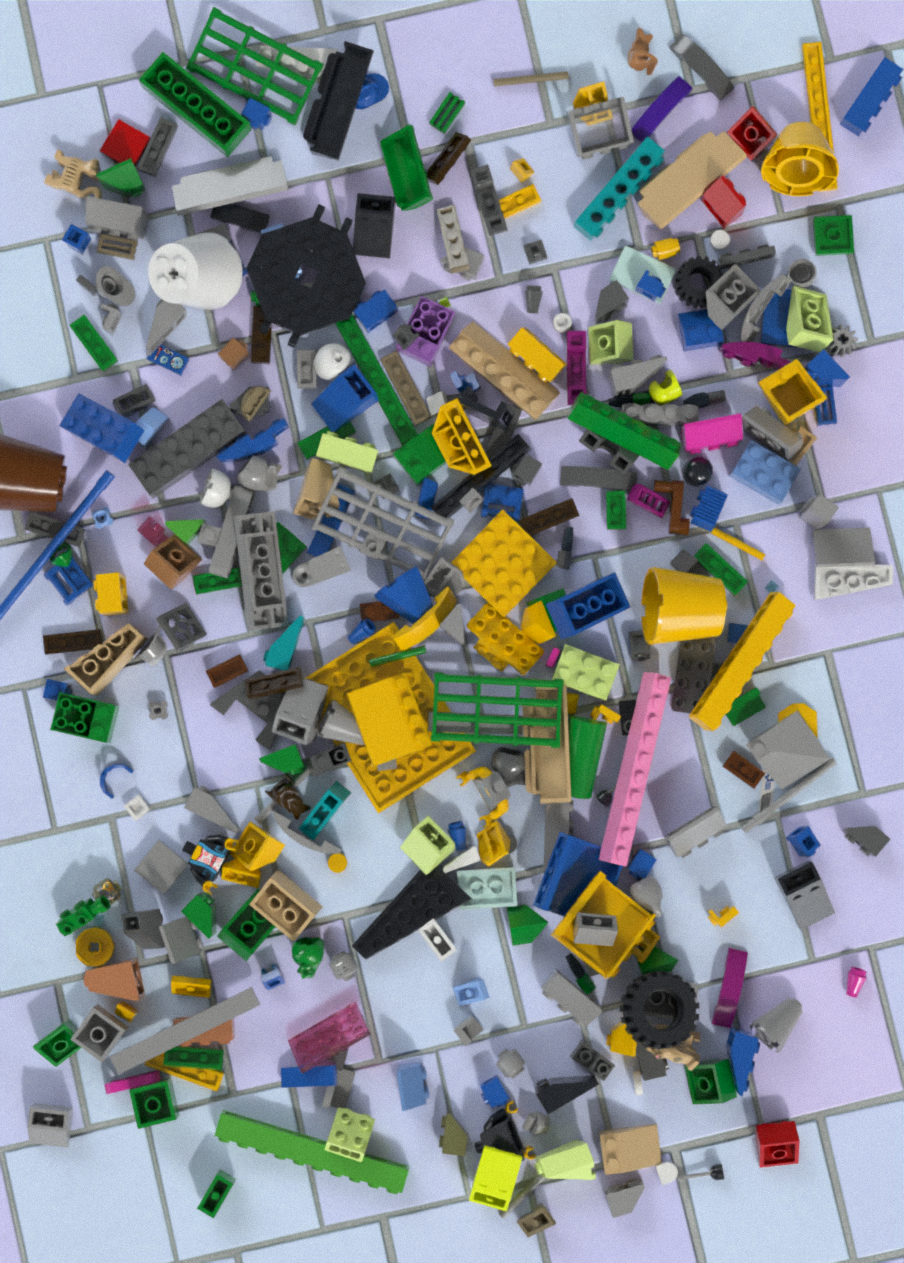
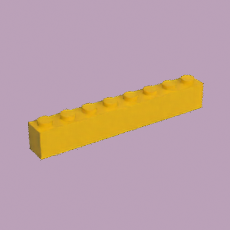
M780 592L769 593L688 716L704 730L714 731L721 725L723 716L731 710V704L742 693V687L751 679L755 667L760 665L763 655L772 647V641L783 630L782 626L786 620L792 616L796 605Z

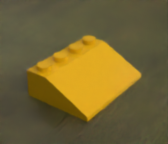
M406 673L384 679L346 694L373 767L432 746Z

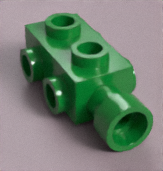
M103 895L95 899V901L91 898L85 902L81 900L74 905L72 910L66 909L59 915L60 919L56 926L64 936L70 935L73 931L93 920L97 914L109 910L111 904L107 897Z

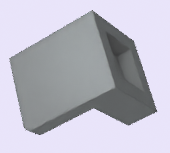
M473 1014L454 1028V1032L465 1046L471 1043L472 1039L483 1031V1027Z

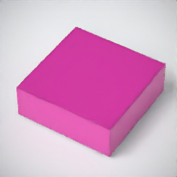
M553 648L545 666L553 668L561 652L559 649Z

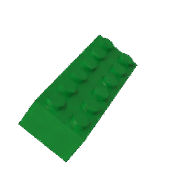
M164 52L158 56L139 79L140 85L145 91L227 158L252 130L249 121Z

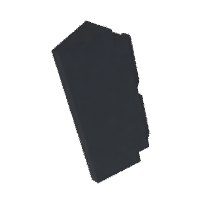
M347 41L344 42V53L336 51L328 55L318 86V92L322 96L321 99L314 100L303 133V138L307 143L314 145V147H310L311 154L338 161L374 53L372 49Z

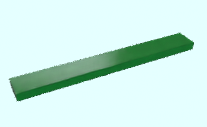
M351 315L350 319L335 324L365 379L377 393L378 403L403 446L418 434L356 320Z

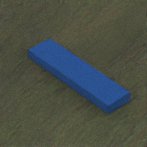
M339 483L337 484L336 488L353 496L355 495V490ZM338 497V510L347 513L351 503ZM324 515L320 523L339 531L343 520L336 517L327 518ZM317 530L307 553L317 557L330 551L335 538Z

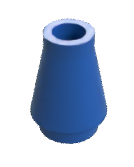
M370 619L361 620L347 636L348 640L352 644H356L373 636L376 627Z
M463 821L448 824L449 829L447 831L455 842L456 851L467 849L466 825L463 824Z

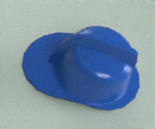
M376 73L366 75L356 109H366L386 98L389 93V84L384 76Z

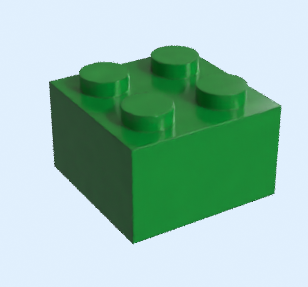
M171 1077L129 1090L138 1129L173 1121L180 1116Z

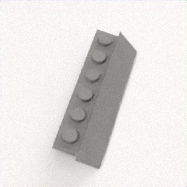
M275 511L234 516L248 631L289 626Z

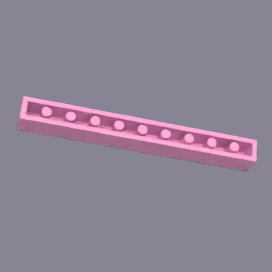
M643 672L599 855V860L627 867L671 677L658 673Z

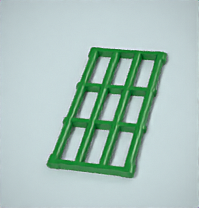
M213 7L186 69L221 85L225 90L229 89L248 100L252 98L295 126L324 63L308 58L287 47V44H282L256 31L254 27H249L222 13L220 9ZM217 18L244 32L246 35L242 43L240 44L211 29L214 19ZM207 35L238 51L234 61L202 46ZM250 37L278 50L275 61L247 48ZM201 53L230 68L226 79L195 64L198 54ZM243 54L271 68L266 79L238 65ZM283 54L315 69L311 80L280 65ZM277 71L306 86L303 97L271 82L275 72ZM234 72L262 85L259 96L230 82ZM267 89L299 104L295 114L293 115L264 100Z
M435 672L431 741L474 742V744H478V742L513 744V746L520 744L560 748L563 679H525L516 676V678L481 676V674L477 676L450 675L443 672ZM439 682L477 684V694L438 693ZM481 684L516 686L515 697L480 696ZM520 686L558 688L557 700L519 698ZM438 701L476 703L475 715L437 713ZM480 703L515 705L514 717L479 715ZM519 705L557 707V718L518 717ZM437 721L474 722L475 732L474 734L436 732ZM479 723L514 725L513 736L479 735ZM518 725L556 727V738L517 737Z

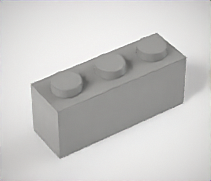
M819 494L816 497L812 496L811 499L803 504L799 510L802 512L799 518L816 530H819L829 523L839 507Z

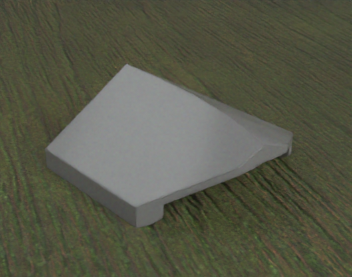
M441 556L424 581L427 591L436 597L448 586L454 595L459 594L465 585L463 571Z

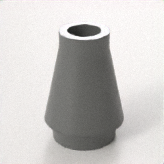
M526 286L524 292L527 313L538 314L543 294L541 286Z

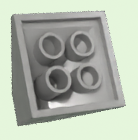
M798 710L747 743V747L755 759L781 789H784L831 759Z

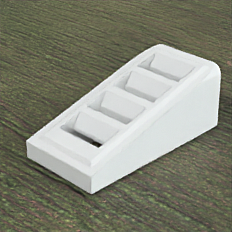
M476 845L445 865L443 871L447 873L480 861Z

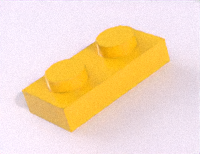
M172 975L171 994L210 998L211 979Z

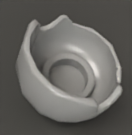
M806 259L796 260L788 269V278L792 280L791 283L801 288L810 286L817 276L816 266Z

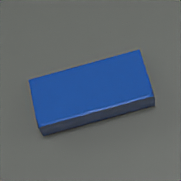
M428 478L423 479L418 505L432 511L431 507L434 505L438 489L437 482ZM415 512L416 517L429 520V518Z

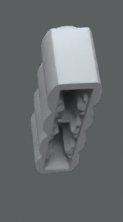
M628 403L623 405L620 412L643 422L649 427L657 424L663 427L675 425L683 427L684 424L699 421V407L691 404L680 407L674 404H665L660 407L656 404L640 406L635 403Z

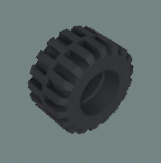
M697 256L696 259L691 257L679 268L675 277L674 288H676V295H680L679 300L681 302L686 301L685 305L689 306L692 304L693 308L698 306L703 308L707 305V290L697 291L693 289L689 284L688 278L695 273L703 274L709 280L710 288L724 275L723 272H720V265H715V260L711 262L708 260L709 257L706 256L704 259H701V256Z

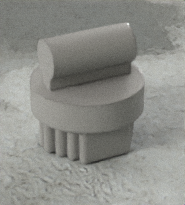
M541 1112L529 1113L522 1128L525 1131L530 1130L532 1134L536 1135L540 1133L547 1134L550 1128V1118Z

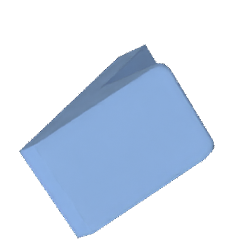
M481 978L452 987L459 1006L490 998L484 979Z

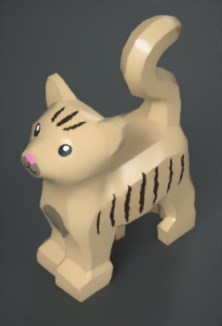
M57 150L54 158L58 160L59 165L64 167L63 173L59 175L57 171L52 170V175L47 174L44 183L54 189L65 190L80 198L94 194L95 198L101 199L102 192L95 186L88 187L83 191L80 189L84 174L99 181L96 175L101 170L99 161L97 159L83 161L77 157H66L62 151Z
M658 1024L654 1026V1028L656 1029H664L668 1027L664 1024ZM691 1031L689 1033L691 1036L687 1040H683L682 1044L664 1049L646 1047V1050L652 1052L657 1059L667 1058L674 1063H683L692 1071L699 1064L700 1055L696 1053V1050L691 1045L693 1040L696 1042L700 1041V1033Z

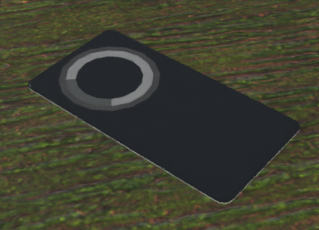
M636 700L619 701L623 736L629 734Z

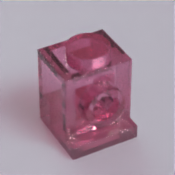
M149 516L137 531L157 547L167 540L168 537L163 533L165 529L157 522L154 525L155 520Z

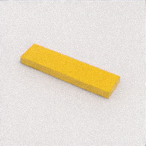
M164 1053L145 1062V1066L214 1091L219 1090L225 1073L220 1070L163 1066Z

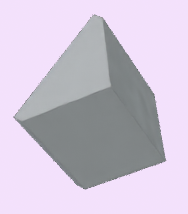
M457 604L440 624V628L457 643L465 645L461 604Z

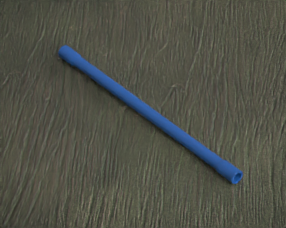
M106 470L93 489L1 603L0 620L99 495L113 481L115 476L111 472Z

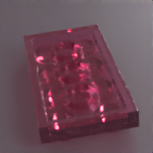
M354 1002L288 1040L299 1070L303 1074L371 1035L357 1003Z

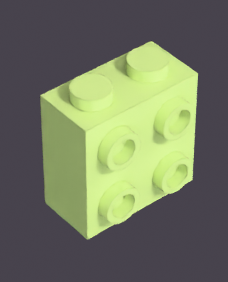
M338 1107L325 1150L362 1162L375 1119L367 1114L355 1113L349 1108Z

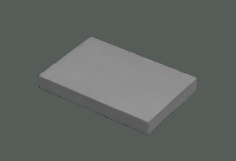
M870 527L812 531L816 567L875 564Z

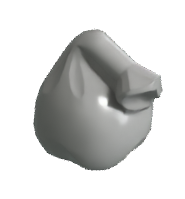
M252 456L237 474V479L245 488L256 491H272L276 488L277 476L282 466L278 463L267 464V461L262 457Z
M648 876L634 883L630 887V898L651 915L655 914L656 918L662 915L661 900L663 893L658 881L654 877Z

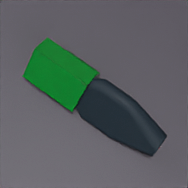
M632 393V395L609 398L608 405L622 407L628 403H635L642 406L650 404L651 397L649 393Z
M572 953L568 954L565 958L577 978V984L586 995L591 993L596 986L589 975L585 974V970Z

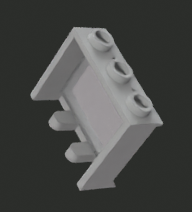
M624 97L566 111L576 156L582 157V160L592 158L593 153L600 152L603 155L611 153L612 148L618 147L619 150L629 148V144L634 143Z

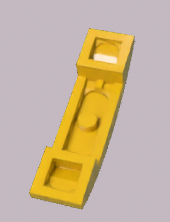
M448 586L434 598L436 604L411 627L405 625L392 637L401 651L415 646L430 636L454 609L457 599Z

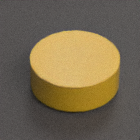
M341 853L331 855L328 860V867L335 873L344 871L348 864L347 858Z

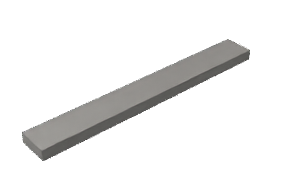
M250 987L110 1056L111 1061L119 1075L259 1006L260 1002L253 988Z

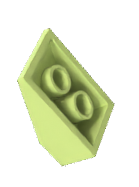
M797 286L792 287L786 327L789 345L821 352L833 341L826 294Z

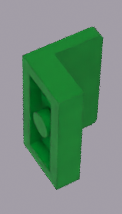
M757 687L737 697L731 704L732 708L726 716L732 726H736L766 708L759 696L761 693Z

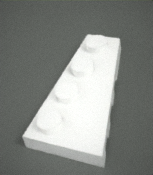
M261 46L259 54L272 61H275L279 52L271 46ZM289 47L314 61L318 60L324 63L315 83L317 84L320 83L328 55L336 51L338 52V49ZM283 54L279 63L311 80L315 69L286 54ZM256 61V66L271 70V68Z

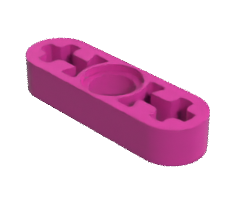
M159 1070L111 1081L105 1083L104 1087L106 1094H111L158 1082L161 1080Z

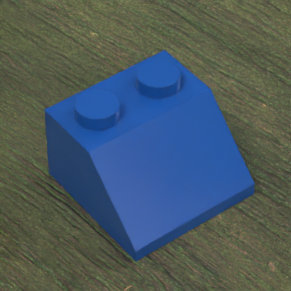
M707 309L677 314L683 351L722 345L724 341L722 330L708 317Z
M824 349L804 368L819 387H841L850 378Z

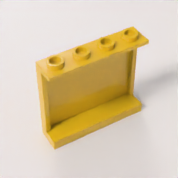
M600 871L551 933V936L601 976L608 979L611 976L614 978L621 969L618 966L622 961L626 962L632 955L630 950L634 945L637 947L644 937L641 935L644 931H649L655 923L653 919L656 915L648 913L605 878L606 875ZM577 912L616 916L618 932L613 946L574 943L573 925Z

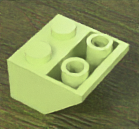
M427 816L412 830L400 846V849L427 875L455 850V842Z

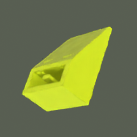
M484 1145L472 1183L469 1201L507 1211L523 1156Z

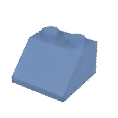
M421 1062L398 1065L397 1078L402 1111L425 1105L426 1099L430 1098L428 1086L424 1087L423 1080L427 1079L426 1068L421 1066Z

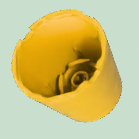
M651 567L646 572L641 605H645V617H641L644 639L647 644L654 645L720 636L724 627L727 610L725 587L721 579L659 567Z

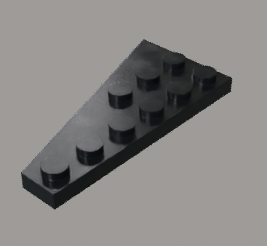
M438 866L427 875L419 870L356 940L352 947L367 960L418 931L433 918L435 920L472 900V898Z

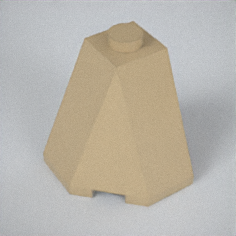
M311 459L305 472L293 514L308 519H316L334 481L329 463L321 459ZM332 495L328 505L337 510L339 509V500L337 496ZM325 512L323 513V515H326L327 518H328V517H334V516H332V515H330V514H327V513H325Z

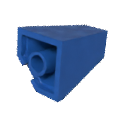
M417 566L401 574L389 584V587L388 585L384 586L374 595L376 599L412 624L417 622L433 607Z

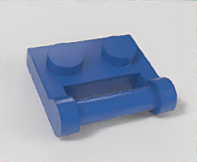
M490 483L485 488L481 517H495L501 510L488 508L489 504L515 508L514 512H505L518 523L524 489Z
M73 556L69 566L55 565L44 574V577L50 580L62 596L66 606L73 603L79 596L93 587V583ZM58 572H60L72 588L73 593L69 594L56 577Z

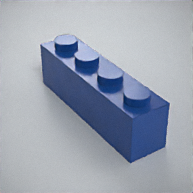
M884 57L842 119L840 125L858 137L862 131L866 133L872 124L869 122L871 117H877L882 109L880 104L882 101L887 102L893 93L890 89L893 85L897 87L903 78L900 76L903 68Z

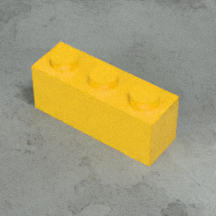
M521 327L507 344L510 347V352L516 357L521 356L525 360L523 363L532 370L534 368L539 372L538 377L544 382H553L568 365L526 327Z

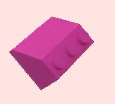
M741 413L684 424L680 430L684 453L689 452L690 455L701 453L703 449L715 451L720 449L719 446L727 445V448L738 446V443L743 440Z

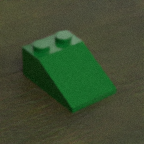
M435 423L393 453V458L417 487L423 483V479L429 478L446 464L432 435Z
M257 889L217 936L246 962L275 929L271 922L249 905L260 889Z

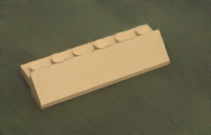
M474 321L461 330V333L449 346V349L461 358L463 363L535 421L560 394L549 383L540 379L537 373L529 369L520 359Z

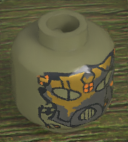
M106 878L93 887L92 896L94 899H97L103 895L107 897L112 905L120 899L119 891L122 888L116 880L112 882L109 878Z

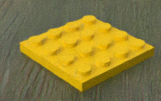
M502 509L451 563L462 570L464 579L492 607L505 617L558 562Z

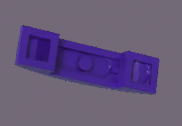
M678 76L657 97L632 127V135L641 143L647 136L650 138L663 120L685 99L693 88Z

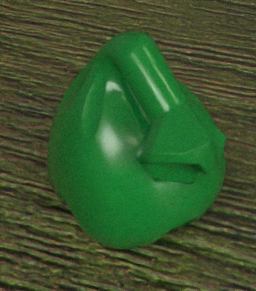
M319 937L299 938L292 946V958L299 965L297 973L301 974L302 979L306 977L309 979L313 978L318 966L321 964L325 945L324 941Z

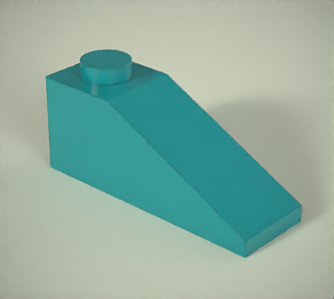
M300 615L271 645L270 650H266L263 661L266 662L265 666L281 671L290 669L304 624V616Z
M336 781L326 791L298 829L311 840H314L351 792Z

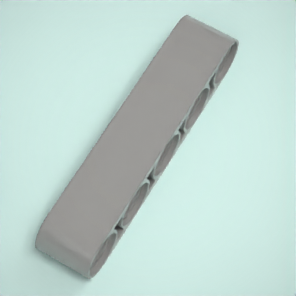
M235 486L209 567L210 574L224 578L229 577L238 550L234 516L249 514L255 490Z
M428 712V731L432 732L433 712ZM451 713V714H470V715H475V713ZM479 714V715H489V716H507V717H514V715ZM437 721L436 732L474 733L475 723ZM479 723L478 734L513 735L514 725ZM518 725L517 735H522L523 725Z

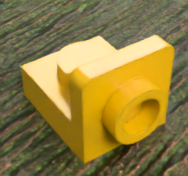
M602 704L599 707L595 706L590 714L593 720H597L599 715L602 714V719L610 724L613 721L618 723L621 718L619 714Z
M726 906L719 912L720 916L717 917L709 909L707 912L710 916L707 918L714 926L718 924L722 928L739 911L734 906L730 908Z

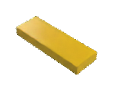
M534 184L499 199L504 219L541 203V198Z

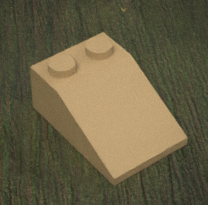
M657 1124L599 1131L605 1175L625 1173L662 1164Z

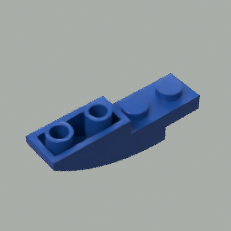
M277 419L270 424L269 429L266 431L261 430L255 434V439L253 440L248 434L246 436H239L235 439V444L222 448L217 458L220 462H237L247 460L252 456H259L276 447L278 443L274 438L287 430L289 426L284 419Z

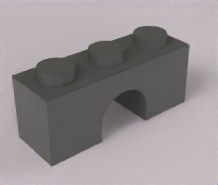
M586 429L579 440L580 443L593 452L599 448L608 451L612 456L610 465L623 475L628 472L639 457L636 453Z

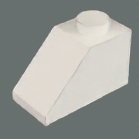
M434 918L418 930L441 962L457 950L456 946Z

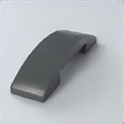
M681 35L669 46V49L681 61L684 60L708 84V89L720 101L735 88L714 60L685 35Z
M489 165L470 169L489 236L508 231Z
M583 466L561 467L560 486L596 487L630 492L633 485L637 483L636 472L628 471L623 475L617 469Z

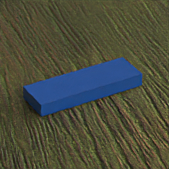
M336 1065L281 1068V1088L337 1086Z

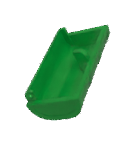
M409 124L380 141L397 207L401 208V211L417 209L433 200L413 125Z

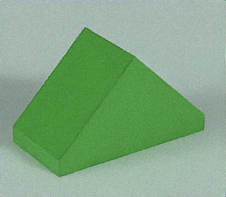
M204 519L165 521V525L187 545L200 533L202 524H206Z

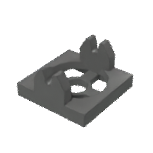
M187 603L156 618L176 651L187 649L207 635ZM174 618L176 623L175 626L171 628L169 625V620ZM179 621L186 624L187 630L179 627ZM190 625L193 626V632H194L193 635H192L191 632L189 631V630H190ZM175 633H184L188 640L178 638Z

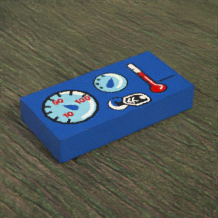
M160 345L147 357V360L182 376L190 360L188 357L163 345Z

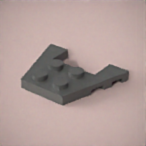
M259 670L247 679L263 676L265 674ZM244 680L211 702L210 706L222 715H225L236 700L267 723L255 740L270 750L276 735L272 733L275 716L286 691L249 700L246 696Z

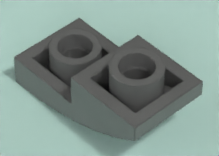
M582 1040L570 1055L572 1059L603 1081H605L615 1067L611 1061Z

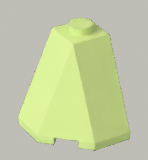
M575 1139L534 1157L536 1160L534 1164L538 1175L541 1174L544 1178L593 1180L596 1178L595 1172H591V1168L595 1166L586 1142Z

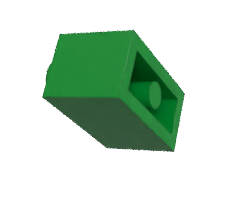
M219 1169L197 1209L214 1218L236 1178Z

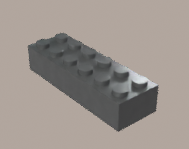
M221 399L128 465L148 494L154 499L217 455L222 448L230 446L234 443L235 439L247 433L224 400Z

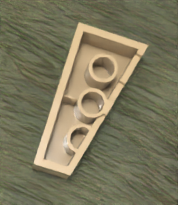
M128 623L108 637L102 644L95 646L92 651L82 655L76 662L65 667L64 670L90 694L98 697L147 642L148 638L136 627Z

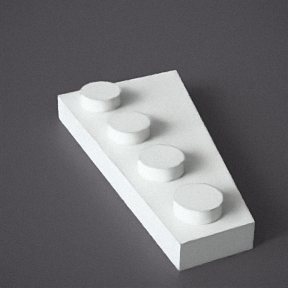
M815 562L814 600L893 585V565L816 567Z

